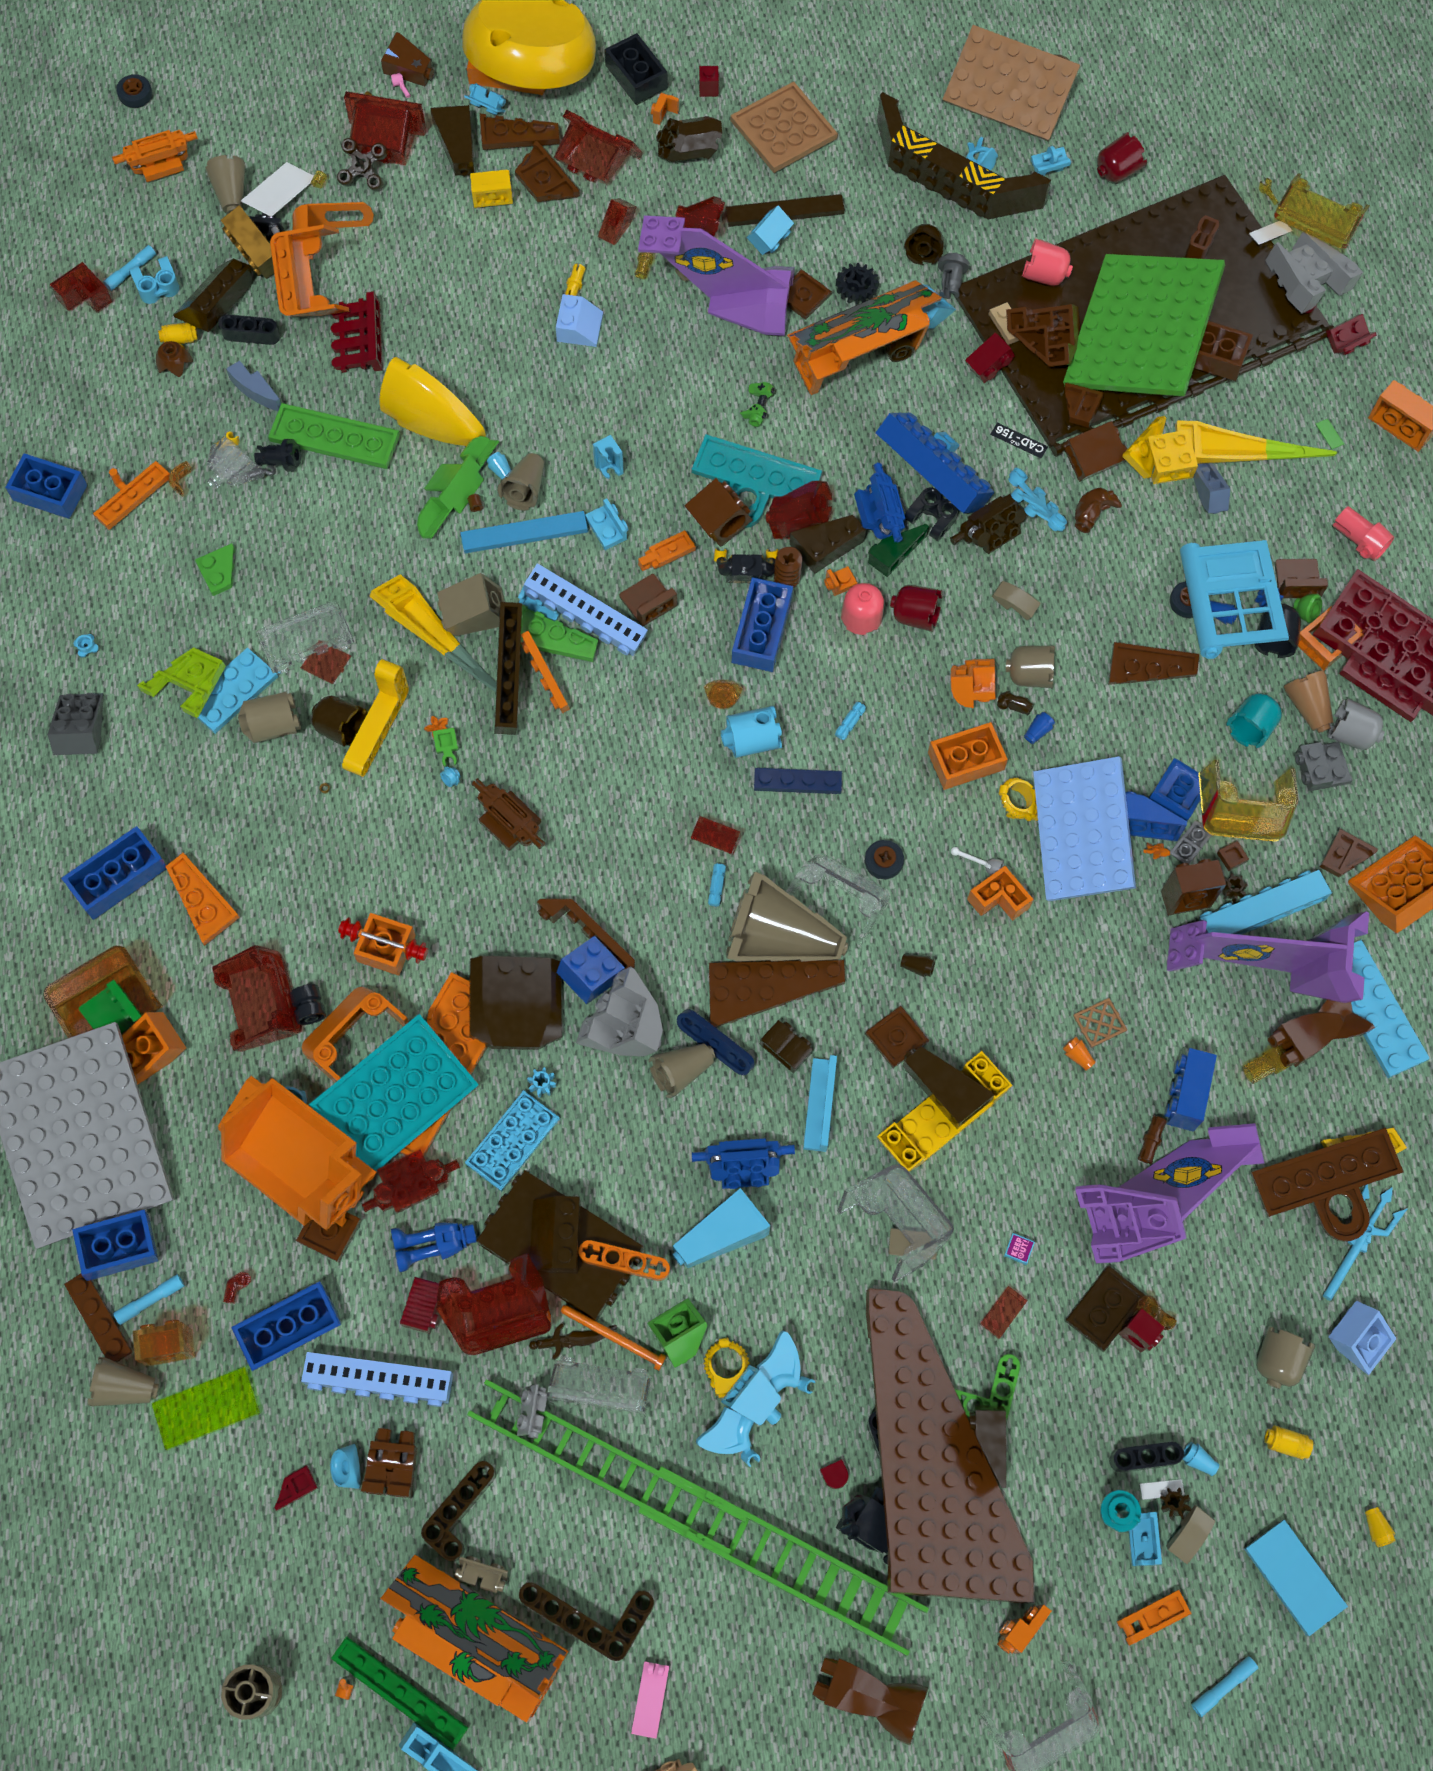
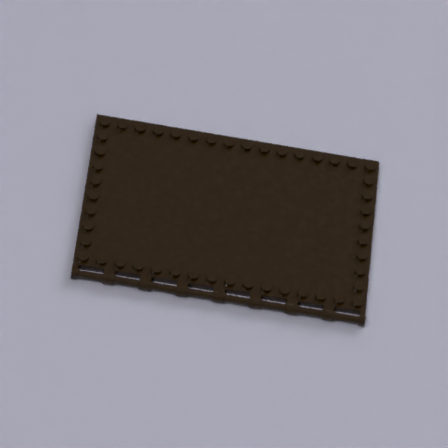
M1226 175L1055 244L1069 252L1070 265L1073 266L1069 278L1065 277L1059 285L1049 286L1028 280L1022 276L1026 261H1031V254L961 283L958 290L960 294L956 298L983 343L995 332L1004 340L989 316L990 309L1004 303H1008L1011 309L1028 307L1032 310L1073 304L1079 307L1081 330L1106 254L1185 258L1191 237L1196 232L1201 218L1206 215L1219 220V227L1205 259L1225 261V268L1208 321L1253 334L1244 361L1251 358L1254 360L1242 365L1239 375L1258 367L1263 368L1272 364L1276 359L1292 352L1298 353L1306 349L1307 346L1328 338L1326 331L1334 327L1328 323L1317 306L1311 313H1301L1287 299L1285 287H1280L1277 282L1279 277L1275 271L1270 270L1265 261L1275 245L1271 240L1258 244L1249 234L1262 227ZM1318 329H1322L1321 332H1318V333H1316V334H1314V335H1312V336H1309V337H1307V338H1305V339L1302 337V336L1307 335V334H1309V333H1311V332H1314V331H1316V330H1318ZM1019 340L1009 344L1015 357H1013L1009 365L1003 366L1000 369L1055 457L1065 451L1062 446L1065 442L1059 444L1057 443L1058 441L1079 433L1080 435L1082 432L1094 429L1092 428L1093 426L1109 419H1115L1112 422L1117 428H1124L1133 424L1135 420L1153 412L1159 413L1166 410L1170 405L1191 397L1192 394L1193 397L1203 394L1204 390L1227 380L1228 382L1233 381L1216 376L1200 383L1197 381L1214 374L1193 368L1188 385L1189 389H1187L1185 396L1172 395L1165 398L1163 397L1165 395L1096 390L1103 392V399L1088 428L1069 422L1063 383L1069 365L1049 367ZM1283 344H1288V346L1272 353L1267 352ZM1146 403L1150 404L1149 406L1137 410L1133 413L1128 412Z

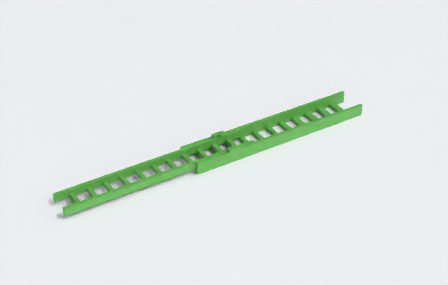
M487 1379L485 1380L484 1384L503 1395L500 1400H497L490 1413L492 1416L489 1420L470 1410L467 1414L469 1417L640 1507L639 1514L905 1656L909 1655V1650L892 1642L891 1639L907 1604L924 1613L928 1612V1607L903 1594L888 1593V1586L668 1469L661 1466L657 1470L547 1411H536L545 1417L542 1432L538 1435V1439H534L532 1443L517 1436V1420L511 1432L495 1424L508 1398L522 1404L521 1397ZM551 1420L567 1428L554 1455L538 1447ZM573 1432L588 1439L575 1466L560 1459ZM594 1443L610 1451L597 1478L581 1470ZM616 1455L631 1462L618 1489L603 1482ZM637 1466L653 1474L641 1501L624 1493ZM659 1478L676 1486L663 1513L646 1505ZM681 1489L697 1497L685 1524L669 1517ZM703 1501L719 1509L707 1536L690 1528ZM725 1513L742 1521L729 1548L712 1540ZM750 1520L766 1530L748 1565L732 1555ZM771 1532L788 1540L770 1577L754 1567ZM793 1544L809 1551V1555L793 1588L778 1581L777 1578ZM816 1556L831 1564L813 1600L800 1593V1590ZM841 1568L852 1574L853 1577L837 1611H834L823 1604ZM863 1580L875 1586V1590L858 1624L847 1618L846 1615ZM886 1592L898 1600L881 1636L868 1628Z

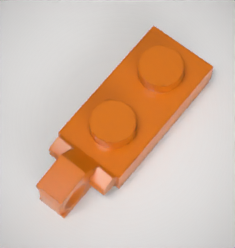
M686 530L649 547V550L645 552V556L638 559V566L642 571L652 566L654 569L660 568L695 551L696 546Z

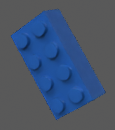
M752 577L732 649L731 663L773 672L792 601L793 586Z
M136 826L61 879L92 920H94L166 870V864Z

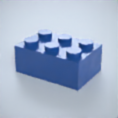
M24 453L5 488L13 501L70 519L87 487V483L80 471Z
M1189 1048L1185 1054H1181L1179 1061L1176 1060L1173 1073L1177 1075L1175 1082L1171 1083L1169 1095L1172 1096L1170 1104L1167 1103L1164 1117H1168L1166 1125L1194 1132L1204 1121L1217 1055Z
M145 1209L72 1229L81 1274L86 1281L159 1261L150 1219Z

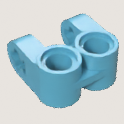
M167 256L158 259L161 270L157 272L155 278L147 275L143 276L139 266L129 269L142 301L147 304L157 302L162 295L173 297L179 292V284Z

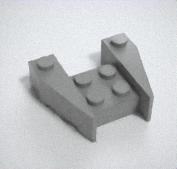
M1306 230L1302 232L1292 251L1288 252L1277 242L1265 260L1270 270L1275 271L1279 277L1277 282L1280 287H1285L1287 299L1301 313L1311 310L1317 305L1326 291L1322 284L1327 283L1340 296L1352 290L1364 273L1351 259Z

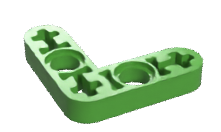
M1007 1354L999 1359L989 1399L955 1389L959 1400H961V1395L966 1397L962 1407L967 1417H969V1411L966 1406L969 1400L975 1399L980 1405L997 1406L998 1402H993V1397L1000 1401H1007V1406L1003 1403L1001 1404L1006 1410L1007 1420L1020 1370V1362L1016 1356ZM1008 1359H1011L1012 1364L1015 1365V1369H1011L1008 1377H1013L1012 1382L1006 1378H998L999 1373L1005 1375L1006 1367L1002 1366V1363L1007 1362ZM1001 1382L1006 1383L1010 1388L1009 1394L1005 1397L998 1395L996 1391V1386Z

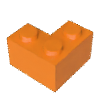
M1006 866L970 890L967 898L980 916L999 904L1012 921L1030 909L1034 900Z

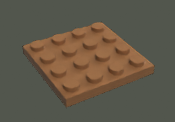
M795 82L730 115V121L773 173L834 141L838 136L835 129Z

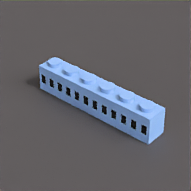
M538 563L524 583L523 591H525L529 598L540 600L551 611L557 610L564 619L569 622L575 621L581 625L580 627L584 631L595 633L602 642L615 645L617 650L624 655L630 654L634 656L648 630Z
M307 1352L301 1382L308 1385L307 1389L322 1391V1387L332 1388L331 1392L346 1394V1390L356 1391L355 1395L361 1397H370V1393L380 1394L379 1398L393 1401L395 1396L403 1397V1402L418 1404V1400L428 1401L427 1405L442 1407V1403L449 1404L453 1373L446 1370Z

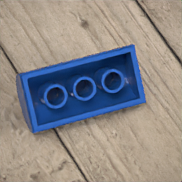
M319 1281L231 1328L251 1371H254L340 1326L341 1321L326 1289Z

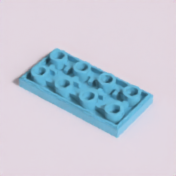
M523 1090L466 1160L465 1164L502 1192L557 1124L560 1117Z
M1285 1520L1280 1521L1244 1548L1306 1636L1312 1635L1348 1607Z

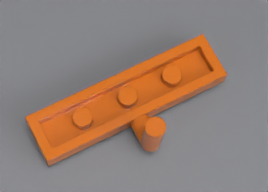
M155 461L126 485L122 481L117 469H110L109 474L120 491L96 510L93 515L102 525L110 530L171 478L170 473Z

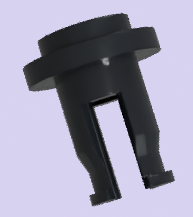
M283 439L281 445H268L265 447L257 445L260 453H254V460L257 466H283L285 471L294 472L301 463V449L294 439Z

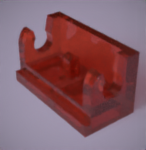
M699 816L691 839L734 855L742 835L738 830Z

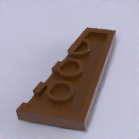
M479 113L483 150L533 146L535 141H538L540 145L560 144L558 123L538 120L525 122L522 118L508 120L504 119V116L497 115L495 118L487 117L486 114Z

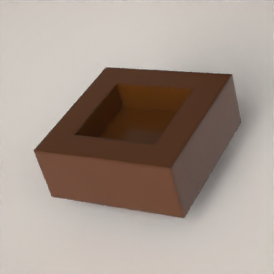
M1238 841L1217 852L1228 872L1247 863L1249 860Z

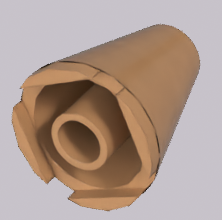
M1324 670L1306 675L1305 678L1296 679L1284 686L1285 693L1313 731L1317 730L1318 733L1331 729L1330 724L1334 722L1327 676Z

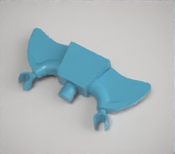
M786 1331L779 1333L770 1354L756 1366L757 1368L749 1365L721 1402L727 1407H724L717 1422L696 1439L698 1446L718 1454H734L743 1451L741 1459L751 1467L750 1459L753 1457L759 1462L760 1456L750 1448V1430L754 1423L760 1426L767 1420L771 1425H774L780 1420L781 1413L775 1408L781 1401L778 1392L785 1387H797L808 1394L813 1392L807 1389V1385L810 1382H816L805 1376L800 1377L798 1351L792 1338Z

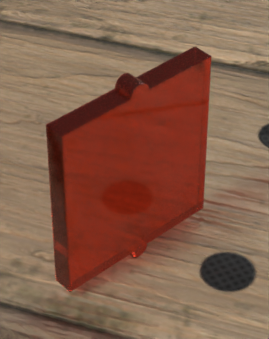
M319 640L313 650L308 652V657L300 668L333 685L340 673L344 672V667L351 658V655Z

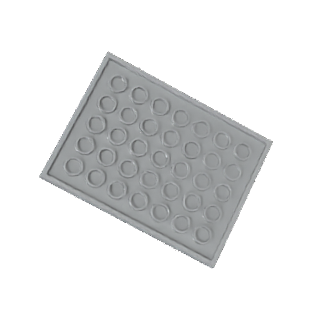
M114 1022L0 1062V1137L35 1249L73 1237L72 1229L144 1209L148 1210L174 1200L118 1023Z

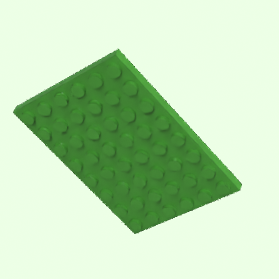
M1106 254L1078 336L1077 350L1071 364L1068 366L1063 381L1064 387L1065 383H1071L1096 390L1185 396L1225 268V261Z

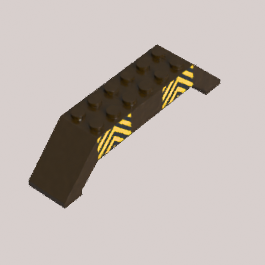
M884 92L880 94L877 124L888 167L894 172L907 176L911 181L924 185L928 190H933L941 194L943 198L950 199L958 203L960 207L967 208L975 212L977 216L988 220L1044 208L1051 179L1035 171L1031 175L1004 178L904 126L898 110L899 100Z

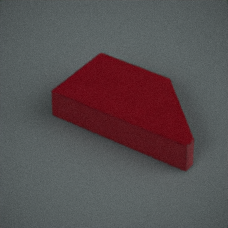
M308 1466L284 1478L277 1503L274 1506L276 1511L318 1489Z

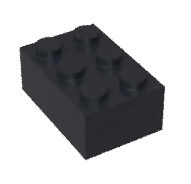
M638 33L604 49L605 66L635 104L668 88V72Z

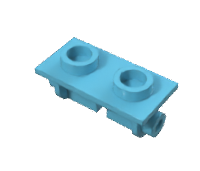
M477 83L470 85V95H464L465 98L470 100L472 105L478 107L482 105L487 108L486 111L497 115L498 112L506 111L501 108L506 103L503 95L490 91L487 97L488 89Z

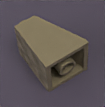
M482 573L437 592L439 598L438 607L443 617L442 625L451 634L459 636L499 627L500 602H505L502 588Z

